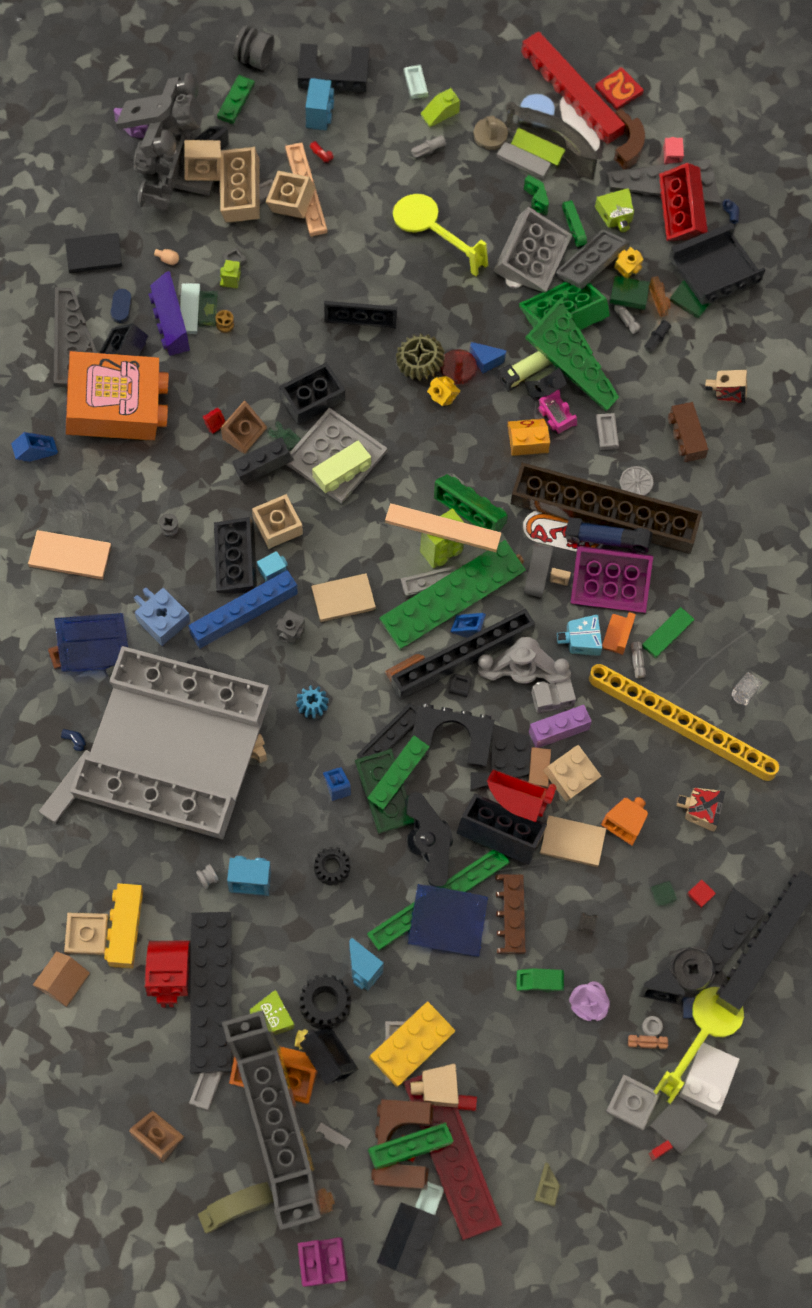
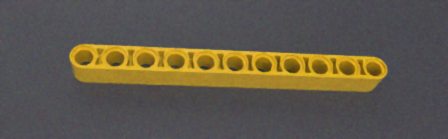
M596 664L592 667L589 681L594 687L762 780L771 781L775 778L779 770V764L775 759L602 664ZM600 673L603 677L597 678L594 674ZM616 682L620 687H613L611 683ZM628 692H634L637 696L632 697L628 695ZM645 701L652 702L653 706H647ZM666 710L671 715L666 716L661 711ZM679 720H685L687 725L680 724ZM696 729L703 730L705 734H698ZM714 738H717V739H719L722 743H721V744H716V743L713 741V739H714ZM730 748H736L739 753L731 752ZM747 758H754L756 763L749 762ZM765 767H770L773 770V772H767L765 770Z

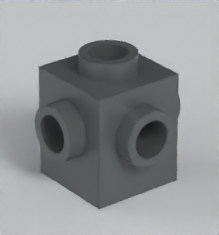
M287 610L284 617H280L276 623L279 639L293 644L297 639H301L304 633L305 618Z

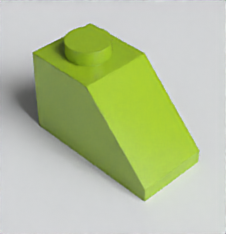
M450 88L436 95L421 112V116L428 126L432 127L458 114L460 100Z

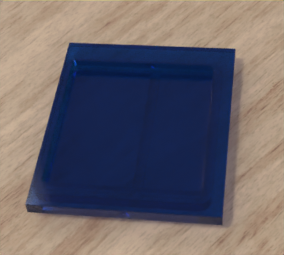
M123 613L54 618L61 672L107 669L115 666L121 647H128Z
M417 884L408 944L479 957L488 897Z

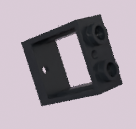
M321 1028L318 1031L312 1030L299 1043L326 1085L345 1081L358 1070V1067L332 1028L326 1030Z

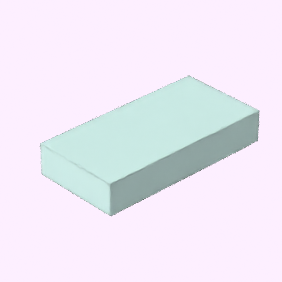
M421 65L405 67L404 74L411 99L428 97Z
M428 1182L427 1190H421L415 1207L435 1215L444 1192L443 1187Z

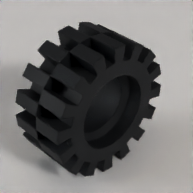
M329 847L328 850L324 848L323 852H319L318 856L315 857L314 871L317 878L321 879L324 884L327 882L330 886L331 883L338 885V882H344V879H347L350 872V861L348 855H345V851H340L338 847L336 849ZM334 859L339 862L340 868L337 872L329 873L325 870L324 865L328 860Z

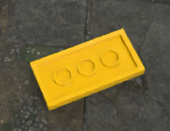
M427 1001L379 1046L369 1058L398 1087L455 1032V1029Z

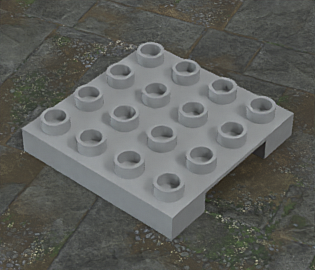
M122 646L109 681L113 687L90 755L82 756L70 790L71 794L78 799L223 839L272 696L269 685Z

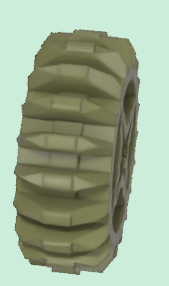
M422 333L419 337H416L413 334L412 339L407 337V342H401V347H398V353H396V363L399 366L400 372L404 373L406 378L410 376L414 380L417 377L420 381L422 377L428 379L429 375L434 377V372H440V367H443L445 355L444 348L435 337L431 338L429 334L424 337Z

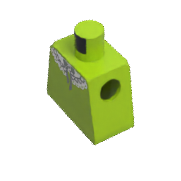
M629 189L598 196L595 208L609 228L618 226L620 232L628 231L630 229L629 223L632 222L634 215Z

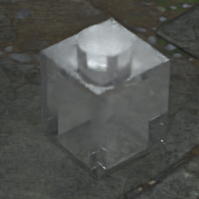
M747 671L734 687L731 695L736 702L747 706L759 692L763 683Z

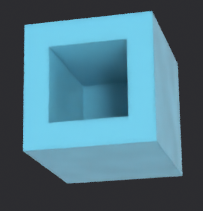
M277 551L257 561L258 571L265 582L286 571V566H288L286 559L283 556L280 557Z

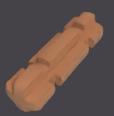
M629 1035L628 1046L667 1049L668 1038Z

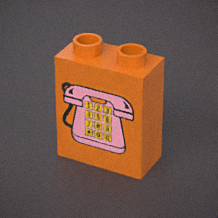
M70 351L65 435L155 440L157 427L167 426L168 405L158 404V394L167 395L169 378L168 372H159V358Z

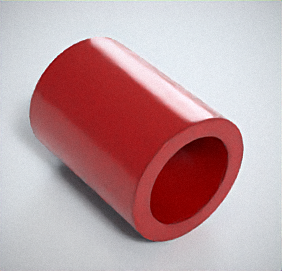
M458 1095L459 1104L457 1108L460 1110L476 1111L477 1096Z

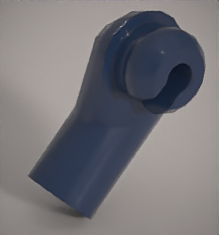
M725 199L722 202V206L730 215V223L738 224L739 207L729 199Z
M67 729L62 730L61 738L72 740L74 750H84L86 741L81 733Z

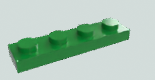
M413 736L367 799L384 810L429 750L430 746L416 736Z
M446 1123L370 1147L368 1152L375 1169L378 1170L452 1145L454 1141Z

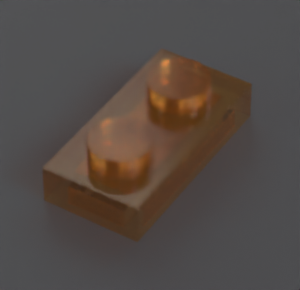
M658 276L652 277L649 288L660 317L667 316L670 300L665 296L664 284L660 282Z

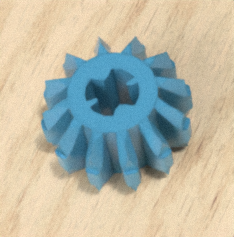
M310 685L308 691L303 688L302 694L297 695L298 701H296V706L300 707L298 709L299 713L305 712L306 718L311 714L313 719L316 718V714L322 716L323 711L328 709L326 704L329 703V698L325 697L326 692H320L319 686L313 690V687Z

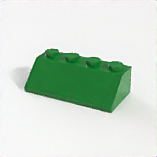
M446 474L435 481L433 498L447 508H453L459 516L472 525L500 532L507 523L508 514H506L504 509L494 506L489 499L479 496L474 489L461 484L458 478Z

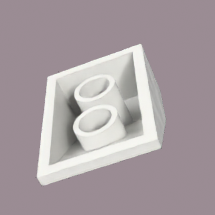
M703 1043L697 1051L679 1097L692 1105L717 1115L730 1087L739 1058Z

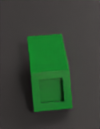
M528 174L525 178L524 190L534 195L531 208L537 213H542L546 216L548 214L549 201L544 183Z
M534 968L517 970V991H564V970Z

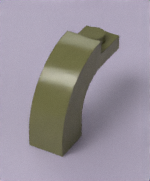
M264 1182L237 1191L207 1206V1209L198 1214L205 1233H211L240 1216L264 1209L274 1203L273 1194L268 1182Z

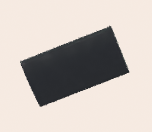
M324 301V323L396 328L397 307Z
M250 517L214 522L217 593H247L257 587L254 522Z

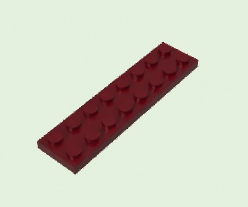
M422 1075L403 1081L409 1100L411 1102H424L423 1094L411 1095V1082H422ZM434 1105L433 1125H419L421 1130L446 1123L454 1142L452 1145L429 1153L462 1241L498 1228L502 1226L458 1108Z

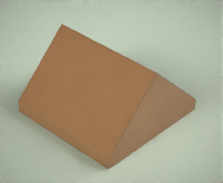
M243 401L221 427L222 439L240 452L246 453L266 430L267 426L249 404Z
M56 951L33 986L67 1007L90 973L70 956Z
M154 1111L150 1112L129 1130L135 1140L162 1162L168 1158L184 1138L182 1134Z

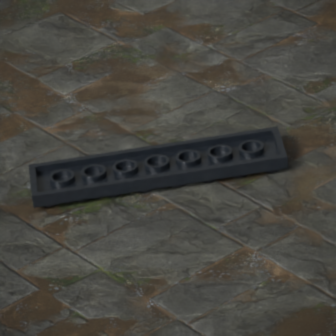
M191 913L190 1073H231L232 1049L227 1042L222 1022L232 1019V913Z

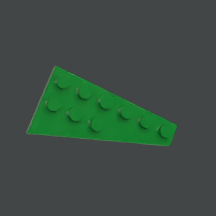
M560 298L529 332L525 339L551 363L559 367L562 373L606 412L619 396L609 379L604 375L600 363L596 361L593 351L580 329L574 323L571 313L567 311L564 301Z

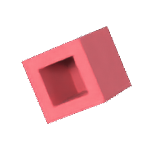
M665 138L663 146L664 164L683 161V138Z

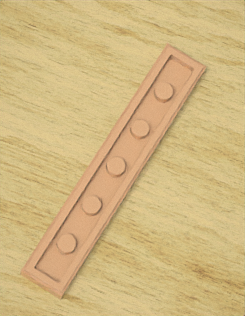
M303 143L285 146L292 174L308 176L314 184ZM316 188L305 214L310 237L328 233Z
M391 503L385 519V523L493 552L497 551L501 538V533Z

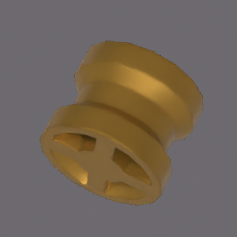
M221 310L216 314V327L220 332L228 333L234 328V317L228 310Z

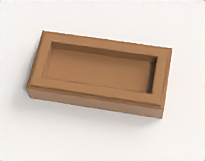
M531 748L528 782L548 788L549 778L543 770L550 765L551 749Z

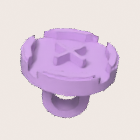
M594 981L588 985L576 987L569 998L573 1012L580 1018L588 1021L592 1019H597L596 1021L602 1020L606 1017L610 1008V1000L606 995L604 987Z

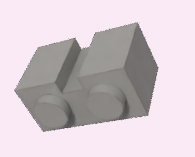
M571 679L553 684L542 681L532 687L531 693L537 714L575 705L576 698Z

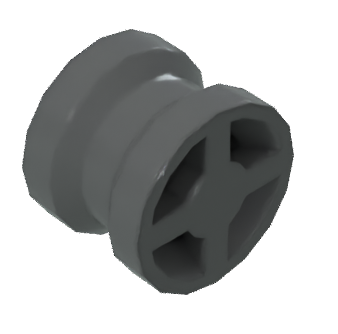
M164 514L159 520L160 531L164 536L172 537L178 533V519L173 514Z

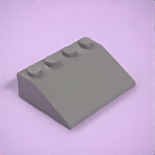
M527 207L518 216L493 271L509 281L546 292L572 234L530 207Z

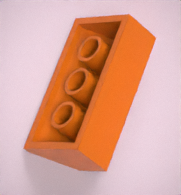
M280 1046L295 1101L309 1104L317 1070L306 1053ZM234 1056L229 1084L244 1087L237 1060Z

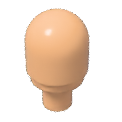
M164 249L163 251L155 250L154 256L161 258L163 263L169 265L178 263L179 255L177 252L169 249Z

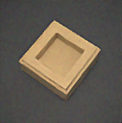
M552 568L550 582L568 586L571 572Z

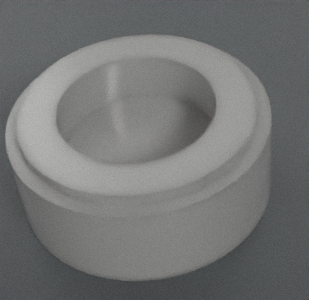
M655 1016L647 1017L642 1024V1031L646 1036L657 1037L663 1029L662 1021Z

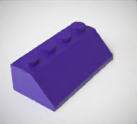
M168 271L150 285L152 293H149L151 304L155 303L156 308H153L155 319L159 318L160 321L157 327L159 334L164 336V339H161L163 349H167L170 356L190 351L171 274Z

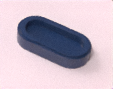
M118 289L113 294L111 318L116 323H124L129 318L132 298L131 293L126 289Z

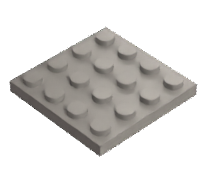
M329 408L290 451L294 461L286 465L320 488L312 477V469L359 440L371 456V465L365 472L356 474L352 480L340 484L336 490L327 492L328 495L342 504L387 453L388 448Z

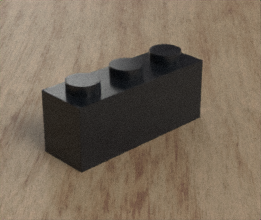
M280 437L232 461L238 477L246 485L294 461L288 445Z

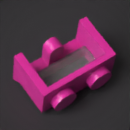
M559 389L539 399L540 406L538 409L543 417L546 415L549 419L547 422L552 431L556 430L559 434L572 426H577V416L571 415L568 403H564L560 398Z

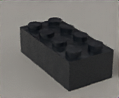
M474 794L461 817L456 834L529 865L541 843L547 824L514 815L500 804Z

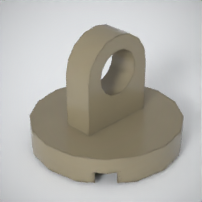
M493 115L488 116L475 125L473 131L474 140L480 147H485L487 150H496L502 147L508 138L507 126Z

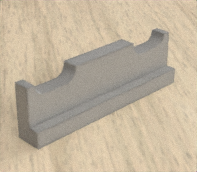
M322 1122L316 1132L320 1131L325 1135L324 1138L334 1144L343 1145L345 1150L352 1141Z

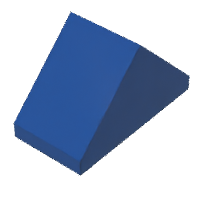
M471 342L469 354L483 374L505 362L506 350Z
M486 614L456 615L451 632L468 638L482 631Z
M342 767L323 772L332 801L351 795V785Z

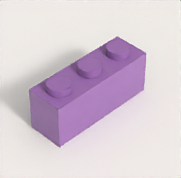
M581 705L531 723L529 734L535 748H540L589 730L592 721L585 705Z

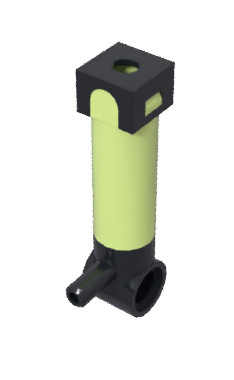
M537 351L512 366L508 364L499 369L498 379L509 392L518 387L519 382L553 363Z

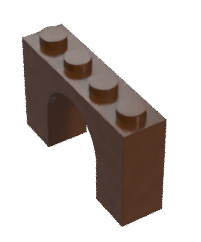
M381 1100V1105H378L377 1116L380 1117V1122L375 1130L378 1145L391 1141L393 1134L405 1125L432 1126L434 1105L426 1102ZM396 1163L378 1170L373 1168L371 1177L376 1186L427 1190L429 1168Z

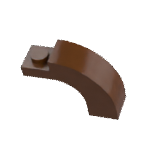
M620 109L616 111V115L625 124L624 134L627 136L628 141L616 149L614 160L623 170L634 166L641 157L645 141V130L638 117L632 120L628 113Z

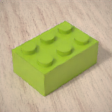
M453 508L440 516L463 522ZM421 533L420 552L432 568L444 565L450 557L458 556L464 549L463 543Z

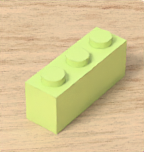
M358 440L312 469V477L324 493L334 491L343 482L352 480L359 472L368 470L371 465V456Z

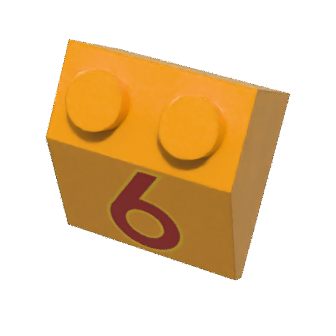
M544 419L509 421L507 423L512 456L549 452V432Z

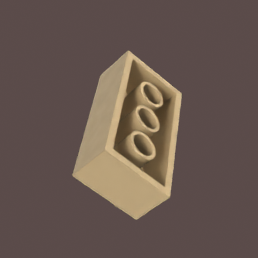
M255 147L221 151L220 211L225 223L260 219L259 157Z

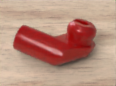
M316 141L310 144L311 150L323 162H329V160L333 159L332 152H325Z

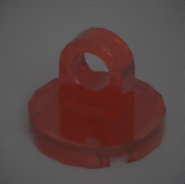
M455 349L445 354L444 364L441 367L443 376L451 378L455 384H462L475 376L477 363L474 356L468 351Z

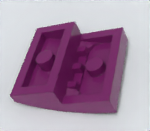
M338 1237L298 1243L303 1287L348 1281L343 1238Z

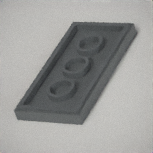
M602 229L555 272L556 277L583 289L615 260L623 250L630 246L629 241Z

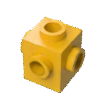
M630 247L627 251L623 250L618 255V260L614 265V268L623 277L629 278L633 273L636 275L642 269L641 265L644 259L638 250H633Z
M446 376L433 379L430 383L431 387L427 391L431 395L432 400L441 406L451 405L460 393V390L454 385V381Z

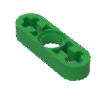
M573 201L563 202V213L576 246L586 245V234Z

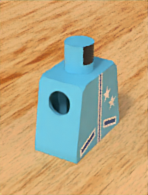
M598 615L569 621L567 632L557 633V643H568L569 652L572 654L601 655L602 642Z

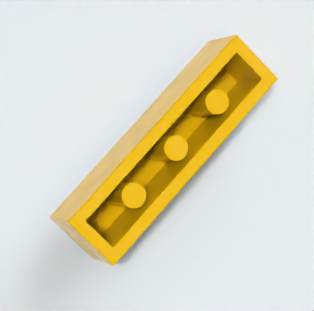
M118 883L117 890H113L112 901L115 902V906L110 911L112 928H108L107 940H110L109 948L105 949L104 956L109 967L132 969L134 967L143 897L142 885Z

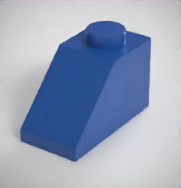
M24 432L11 443L16 460L31 462L58 453L54 438L51 436Z

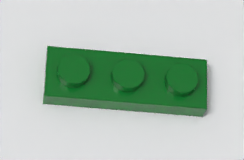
M238 75L217 114V119L234 124L255 85L254 80Z

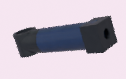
M569 517L565 532L568 543L580 544L583 541L630 548L632 553H647L653 535L650 530L645 528L631 530L583 523L582 519Z

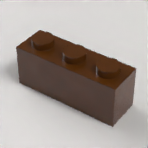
M693 402L672 406L668 414V420L670 424H673V436L675 440H678L680 456H683L685 462L706 458L709 449Z

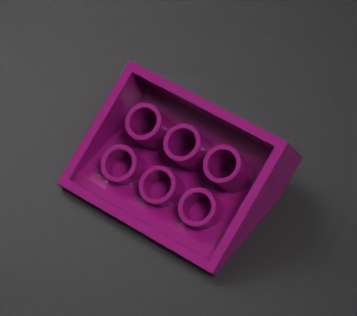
M577 546L570 603L646 613L653 556Z

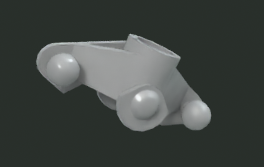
M529 637L517 639L513 646L494 661L487 654L481 655L478 659V674L491 680H496L502 676H511L514 681L523 684L532 682L536 677H539L553 684L567 681L571 677L569 662L566 659L561 658L555 662L540 648L536 640Z

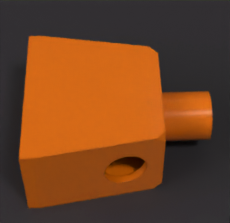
M637 797L634 801L624 798L606 814L601 825L633 846L648 815V812L643 809L646 805L645 801L640 797Z

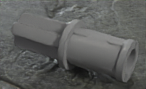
M440 135L412 148L411 152L413 157L418 158L446 146L444 137Z

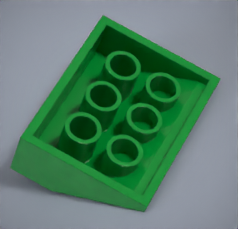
M565 282L519 303L520 309L533 328L560 298L564 301L567 311L571 313L574 323L580 330L610 316L607 298L590 283L583 289H580Z

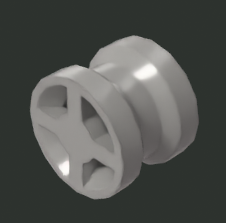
M210 864L204 870L196 871V875L204 889L209 888V885L219 882Z

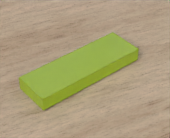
M518 128L511 142L512 145L556 166L559 165L566 151Z

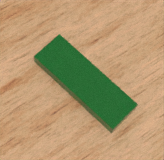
M680 607L642 644V647L656 659L695 619Z

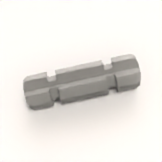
M615 305L614 311L618 315L620 314L619 317L627 327H630L629 330L633 334L639 332L641 326L638 322H635V318L625 309L626 307Z
M632 642L631 651L633 652L635 677L637 679L644 678L646 672L642 643Z

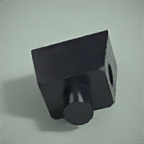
M554 365L548 366L523 381L531 398L546 397L567 384L560 368Z

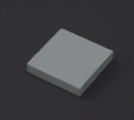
M623 1075L606 1113L643 1131L661 1093L655 1094L653 1092L654 1089Z

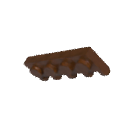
M523 874L495 875V880L503 881V892H496V897L504 898V911H497L496 916L504 917V931H497V936L504 937L505 948H498L497 954H525Z

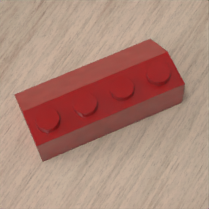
M685 163L660 173L659 178L667 241L690 240L707 233L700 167Z

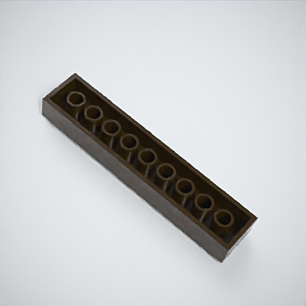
M523 462L519 469L510 503L569 520V517L582 519L583 523L631 530L645 528L653 533L651 543L690 554L702 516V511Z

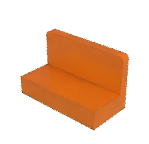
M629 612L627 618L612 614L602 644L603 649L624 654L636 614Z

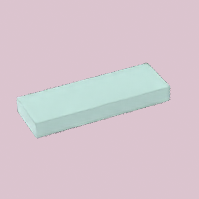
M182 283L180 310L187 334H198L200 284Z

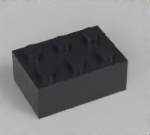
M326 362L279 386V396L297 425L344 402L345 389Z

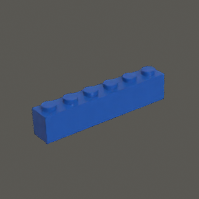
M288 570L188 625L190 635L198 648L201 649L297 595V584Z

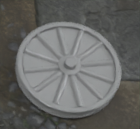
M633 466L627 468L622 473L620 486L622 490L646 496L652 490L653 477L645 468Z

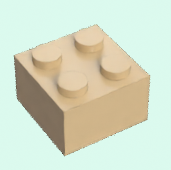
M185 140V180L220 181V141Z
M278 171L266 203L273 213L304 218L316 187L308 176Z
M287 494L252 508L253 519L268 549L303 534L302 523Z
M579 745L543 770L552 784L557 786V791L565 802L601 777Z

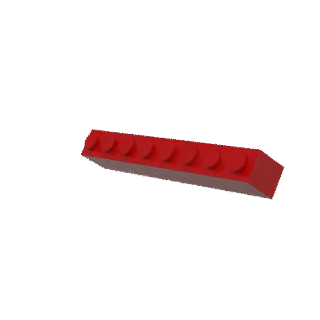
M539 31L523 41L521 50L523 56L526 59L528 58L533 67L541 72L544 79L553 85L555 91L564 97L566 103L575 109L576 114L586 121L587 126L597 133L600 140L609 144L623 135L624 122Z

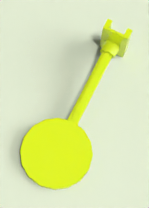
M412 194L405 196L394 206L393 217L399 228L407 232H420L428 228L432 229L470 258L471 273L475 276L479 274L478 268L481 265L484 267L488 266L487 244L480 240L475 246L469 247L437 224L439 211L436 202L432 198L423 194Z
M720 987L704 989L696 996L692 1005V1013L701 1031L676 1070L672 1073L667 1071L653 1091L657 1094L661 1090L670 1096L667 1101L670 1104L684 1085V1082L681 1081L682 1074L708 1035L727 1037L734 1034L742 1025L744 1019L743 1006L735 1016L716 1003L719 997L716 993Z

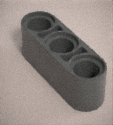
M534 544L524 594L542 598L553 547Z

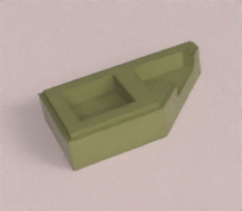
M545 1162L534 1201L555 1207L560 1184L549 1164Z

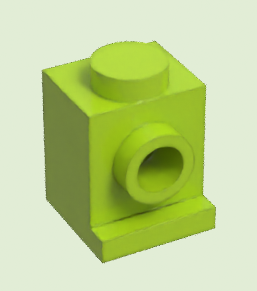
M225 261L224 267H221L220 286L238 289L241 275L240 262Z

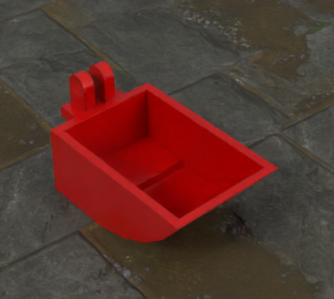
M492 770L487 779L491 793L503 808L514 815L534 822L537 821L538 816H543L547 804H551L557 789L555 784H550L547 789L496 770Z
M190 940L149 941L145 974L146 995L157 997L156 1003L161 1004V1008L166 1007V1004H169V1007H174V1004H177L178 996H188Z

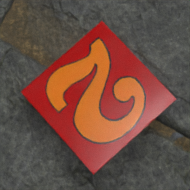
M622 67L595 84V88L616 110H619L643 94L644 91Z

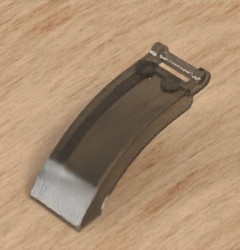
M514 102L507 103V120L504 124L507 126L508 131L516 133L518 128L565 149L563 158L574 167L577 176L594 180L598 156L582 134L568 123L553 115L531 108L520 107ZM514 115H518V124H515L513 121Z

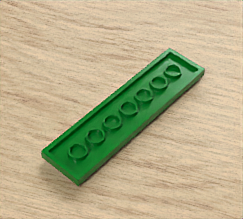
M504 540L498 544L496 552L487 550L384 614L379 620L398 649L402 650L526 572V569L507 541Z

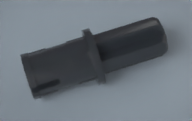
M662 320L657 329L652 331L651 337L644 345L647 352H653L658 344L664 341V336L671 328L669 322Z

